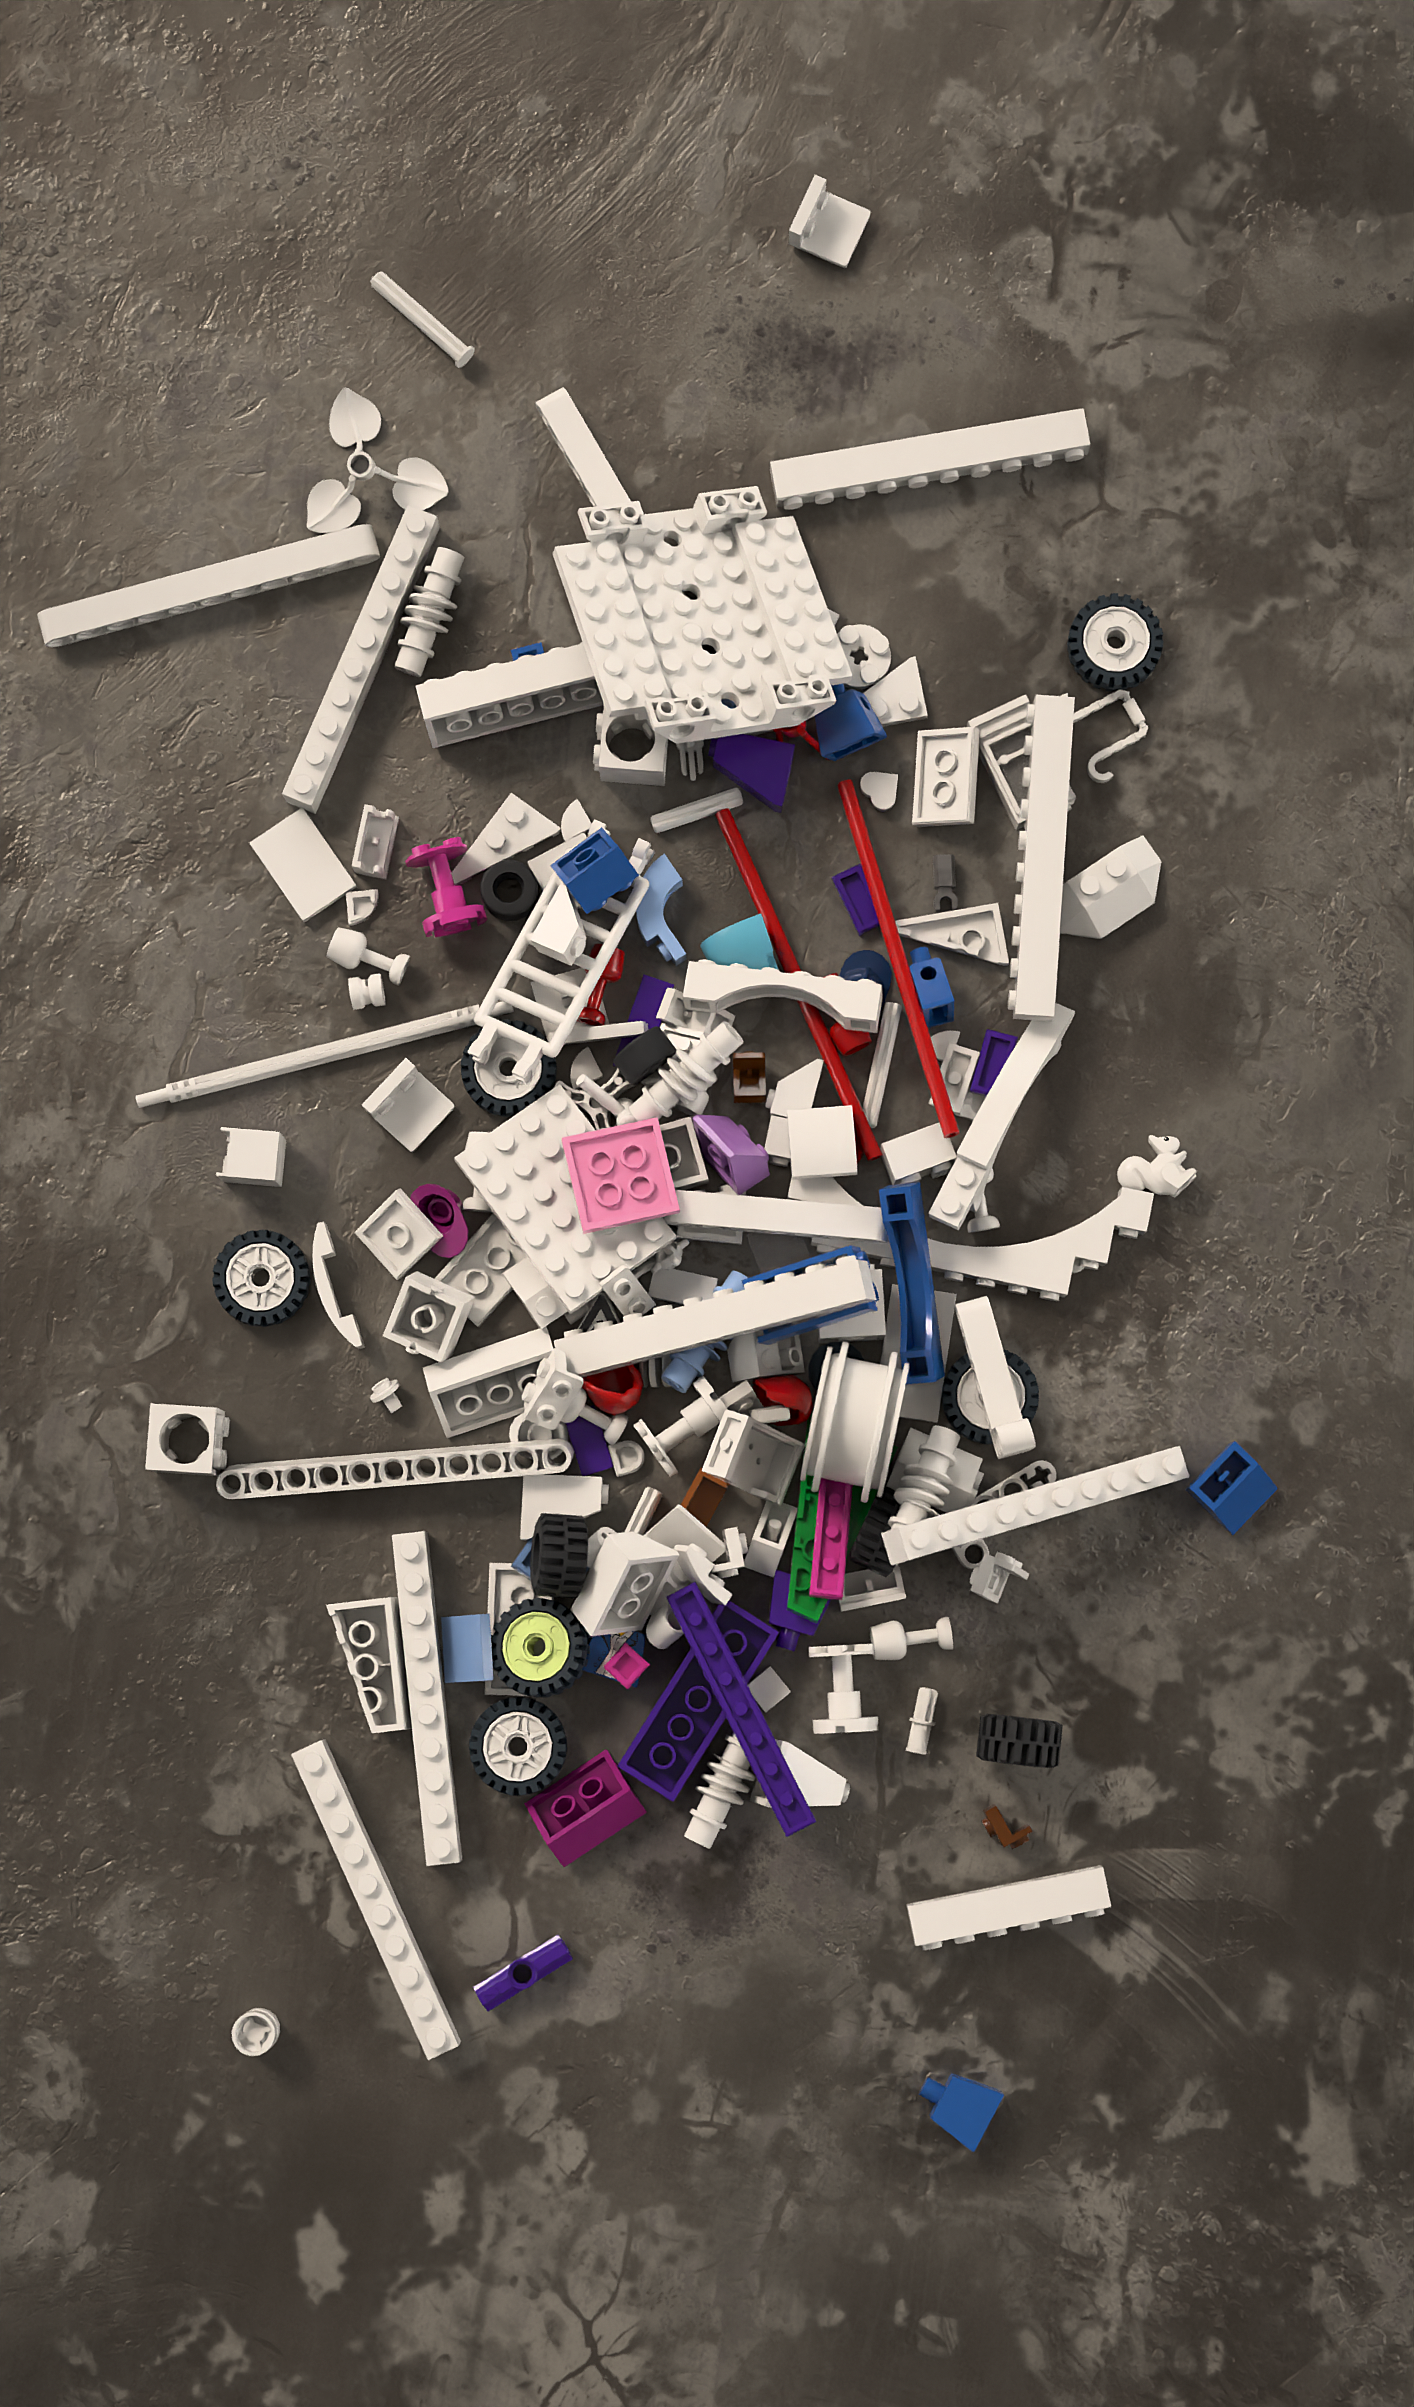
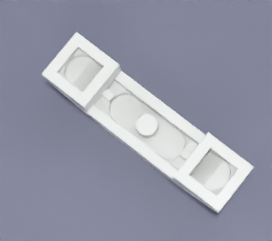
M323 1221L317 1223L312 1254L314 1277L318 1293L327 1314L340 1333L356 1348L362 1349L365 1346L356 1317L353 1314L342 1317L324 1259L336 1256L328 1226Z

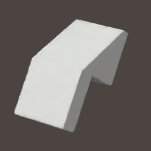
M667 988L656 1018L670 1025L710 1034L723 1021L732 1026L735 1015L726 1010L718 1013L687 1010L684 1006L683 993L676 989Z

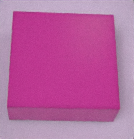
M625 1642L605 1664L604 1668L626 1689H629L650 1664Z

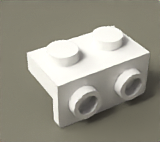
M554 1348L548 1359L543 1358L537 1369V1377L533 1383L529 1382L526 1385L522 1394L525 1419L551 1430L557 1427L583 1385L582 1377L567 1371L565 1352Z
M737 1527L722 1531L724 1543L727 1545L725 1551L728 1563L714 1565L710 1572L711 1574L717 1573L720 1579L737 1576L739 1574L738 1569L745 1566L742 1554L748 1552L745 1533H738Z
M997 1552L995 1557L985 1553L980 1566L977 1565L972 1572L970 1578L972 1587L970 1590L998 1604L1009 1574L1027 1580L1029 1573L1022 1570L1023 1563L1016 1561L1013 1557Z

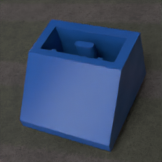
M1234 1441L1229 1443L1185 1490L1231 1535H1234L1278 1488L1262 1467Z

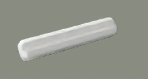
M735 787L652 815L651 824L655 833H660L711 816L722 809L740 806L743 804V797L739 788Z

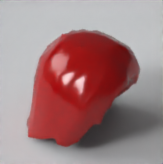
M632 1364L584 1377L582 1388L601 1411L611 1415H618L639 1403L644 1382L641 1373Z
M778 1375L753 1379L752 1383L754 1385L752 1388L763 1407L782 1405L785 1408H789L790 1418L788 1420L771 1422V1424L776 1426L799 1425L808 1420L813 1411L812 1394L808 1385L797 1376Z

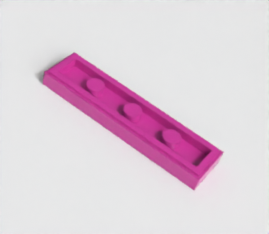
M821 1478L809 1597L834 1600L843 1599L852 1484Z

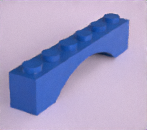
M920 1182L888 1185L879 1189L883 1224L892 1249L898 1282L901 1317V1367L903 1369L904 1363L909 1364L906 1384L936 1382L945 1376L921 1184Z

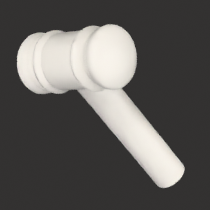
M582 1074L577 1079L576 1084L614 1114L617 1126L638 1122L629 1110V1107L633 1104L632 1100L628 1098L614 1099L585 1074Z

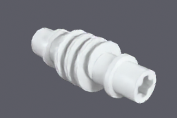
M438 547L431 566L425 567L424 572L427 574L424 586H413L414 590L418 593L410 594L409 601L414 605L405 607L404 611L409 617H403L400 621L404 626L408 627L405 638L399 639L397 644L401 649L394 667L399 671L421 677L427 659L433 658L435 654L431 648L436 632L448 633V629L441 625L440 621H452L453 619L444 610H456L457 608L449 599L454 585H460L461 579L458 577L464 560V556L455 551Z
M723 1021L710 1034L703 1033L700 1035L701 1042L695 1048H690L689 1054L678 1048L676 1053L681 1062L678 1063L668 1057L667 1062L671 1071L669 1072L662 1066L657 1067L662 1078L652 1087L645 1085L642 1088L643 1095L629 1107L634 1118L637 1121H643L658 1117L659 1120L662 1116L669 1117L672 1115L671 1108L680 1100L685 1104H689L688 1099L695 1101L698 1098L697 1091L705 1092L707 1090L706 1082H716L717 1077L713 1070L721 1063L727 1065L730 1062L729 1055L743 1044V1039L729 1023Z
M933 1426L927 1443L921 1444L918 1449L921 1455L918 1464H909L905 1467V1476L901 1477L899 1481L900 1488L896 1489L894 1494L896 1501L901 1506L897 1516L890 1517L888 1524L891 1530L939 1516L931 1507L943 1508L944 1502L937 1498L936 1495L948 1496L949 1490L942 1486L941 1483L953 1484L952 1479L946 1475L948 1467L954 1466L957 1460L953 1454L960 1436L953 1430L942 1426Z
M734 1732L732 1736L726 1735L725 1737L729 1742L722 1757L714 1754L720 1760V1763H707V1766L715 1774L701 1775V1778L709 1784V1787L696 1786L695 1789L704 1795L697 1810L691 1809L690 1813L694 1816L684 1835L686 1838L711 1849L720 1828L725 1830L727 1826L723 1821L729 1811L730 1804L743 1805L744 1800L736 1794V1791L748 1793L750 1790L742 1782V1779L751 1781L755 1779V1776L748 1770L750 1763Z

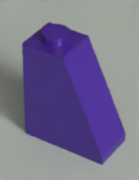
M747 734L712 738L708 756L713 757V767L773 811L782 812L795 745Z

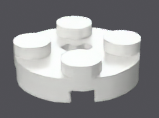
M868 625L844 626L837 635L852 673L850 682L845 683L844 686L855 690L869 688V686L883 679L889 670L891 651L888 639L880 631ZM858 649L863 650L864 655L868 656V660H862L860 665L855 664L854 657L850 656L852 652H857Z

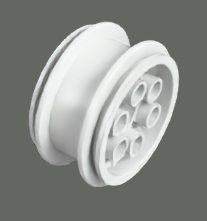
M843 1342L839 1356L832 1354V1347L827 1348L800 1480L805 1481L807 1475L814 1476L813 1492H818L821 1478L862 1486L861 1502L866 1503L870 1488L878 1490L877 1497L882 1498L909 1364L904 1363L903 1369L895 1368L898 1356L896 1352L891 1353L889 1366L847 1358L849 1343Z

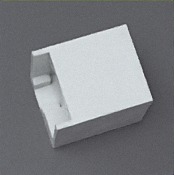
M221 1127V1131L227 1136L228 1146L227 1156H225L223 1161L222 1173L216 1172V1176L219 1179L228 1183L282 1187L286 1139L280 1132Z

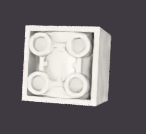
M604 705L603 713H597L596 720L597 740H601V745L594 746L593 756L594 771L600 772L601 781L664 786L668 739L653 731L650 719L636 720L634 714L609 718ZM631 728L642 730L649 739L652 738L654 741L652 750L642 759L632 762L623 761L608 749L612 738L622 730Z
M870 1264L871 1279L879 1295V1301L876 1302L878 1311L869 1312L819 1328V1344L833 1341L884 1340L886 1327L882 1269H874V1264ZM833 1311V1312L825 1313V1314H822V1315H818L817 1318H818V1317L825 1316V1315H828V1314H831V1313H834V1312H837V1311Z
M151 1403L145 1469L159 1473L219 1476L220 1469L225 1470L227 1463V1450H222L223 1437H228L230 1421L229 1417H225V1411L216 1407ZM190 1417L200 1418L199 1424L209 1432L208 1448L198 1456L196 1461L181 1464L176 1461L177 1455L172 1449H169L170 1433L172 1429L182 1423L181 1420Z

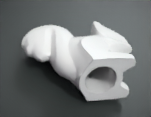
M1150 1135L1148 1142L1158 1156L1151 1163L1138 1156L1126 1158L1118 1168V1181L1125 1188L1139 1191L1147 1188L1158 1195L1176 1197L1197 1177V1170L1195 1168L1185 1170L1181 1166V1163L1187 1157V1152L1182 1151L1175 1154L1180 1146L1177 1138L1171 1136L1157 1138Z

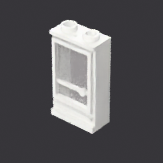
M1026 694L971 719L967 723V727L980 729L978 754L1015 830L1022 827L1025 828L1026 819L1020 818L1021 799H1027L1028 787H1022L1023 768H1029L1030 755H1024L1025 737L1031 736L1032 724L1026 723L1027 705L1029 704ZM1070 785L1068 795V811L1072 809L1070 805L1074 803L1076 798L1075 793H1073Z

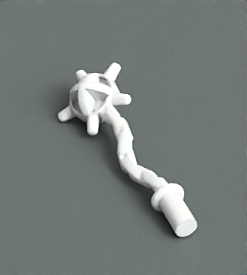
M684 1239L679 1243L671 1242L650 1257L649 1261L638 1266L632 1272L633 1275L638 1279L642 1274L650 1270L655 1274L661 1268L665 1270L675 1268L681 1263L682 1249L689 1244V1240ZM597 1296L572 1314L569 1312L564 1314L571 1325L588 1313Z

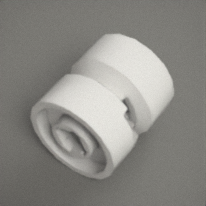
M253 2008L240 2016L234 2023L232 2041L241 2053L249 2056H259L267 2052L278 2040L280 2023L276 2015L270 2010Z

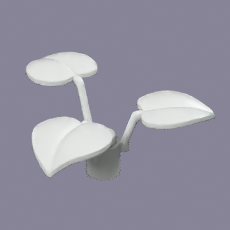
M346 387L341 390L334 401L330 413L329 428L331 436L338 445L350 447L356 443L357 448L347 461V467L351 475L349 476V484L346 489L341 482L328 479L317 483L309 494L307 502V528L318 533H331L350 527L357 520L361 511V503L355 496L350 494L354 489L357 479L366 481L371 479L374 474H378L395 481L393 497L399 506L405 510L407 505L420 510H426L446 497L449 492L447 483L438 469L421 458L402 460L398 466V476L376 467L374 460L367 453L362 452V441H370L379 433L381 427L380 413L372 402Z

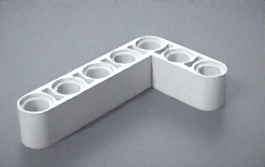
M984 1296L955 1304L957 1318L998 1459L1031 1451L1036 1447L1034 1435L1028 1418H1022L988 1297Z

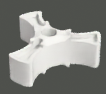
M617 1068L613 1077L606 1084H603L601 1088L618 1100V1097L623 1092L637 1086L638 1083L631 1085ZM560 1080L556 1083L555 1087L560 1084L577 1107L586 1111L592 1117L596 1130L611 1127V1112L587 1092L570 1088Z

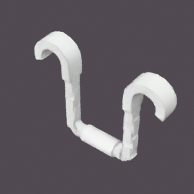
M1122 689L1077 711L1073 716V723L1089 716V714L1102 709L1104 706L1117 701V699H1121L1124 701L1123 706L1134 726L1139 728L1137 733L1131 734L1126 739L1114 743L1112 746L1099 751L1091 757L1087 765V772L1089 777L1097 783L1108 782L1114 775L1109 771L1105 774L1098 773L1095 770V764L1111 756L1113 753L1124 749L1126 746L1139 741L1141 738H1145L1148 726L1144 723L1146 719L1134 698H1130L1129 692ZM1068 693L1063 694L1061 696L1068 697Z

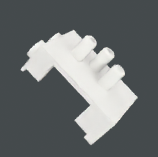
M725 1409L702 1471L758 1498L782 1505L805 1444L747 1415Z

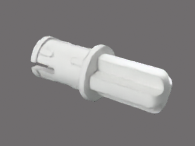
M922 1687L918 1691L914 1716L909 1719V1721H912L906 1751L924 1755L927 1753L926 1749L931 1726H935L932 1720L938 1692L934 1689Z

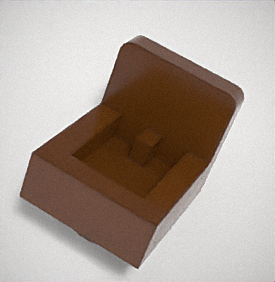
M745 1051L733 1054L734 1103H766L764 1052Z
M996 1805L983 1810L986 1816L985 1819L981 1820L990 1838L995 1835L997 1836L1003 1847L1010 1845L1014 1849L1029 1840L1027 1834L1033 1831L1030 1825L1026 1824L1011 1833Z

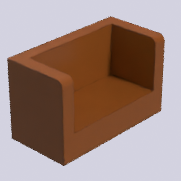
M701 1467L681 1506L707 1528L730 1484L703 1472Z

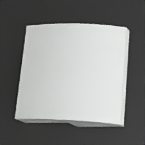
M949 1043L940 1070L953 1113L974 1121L986 1096L970 1092L980 1052ZM931 1097L929 1104L932 1105V1106H934V1103H933V1100H932V1097Z
M852 1105L787 1110L792 1180L858 1175Z

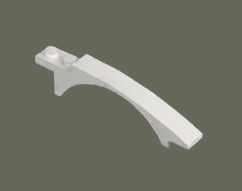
M1055 1003V1016L1052 1021L1031 1020L957 1151V1158L928 1213L930 1218L959 1230L968 1211L977 1212L990 1171L1006 1132L1032 1083L1047 1062L1058 1053L1062 1045L1061 1040L1075 1015V1011Z

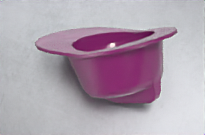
M437 1184L419 1186L411 1194L410 1199L443 1235L431 1250L441 1257L450 1258L459 1255L465 1249L468 1242V1227L463 1216V1205L460 1198L453 1191Z

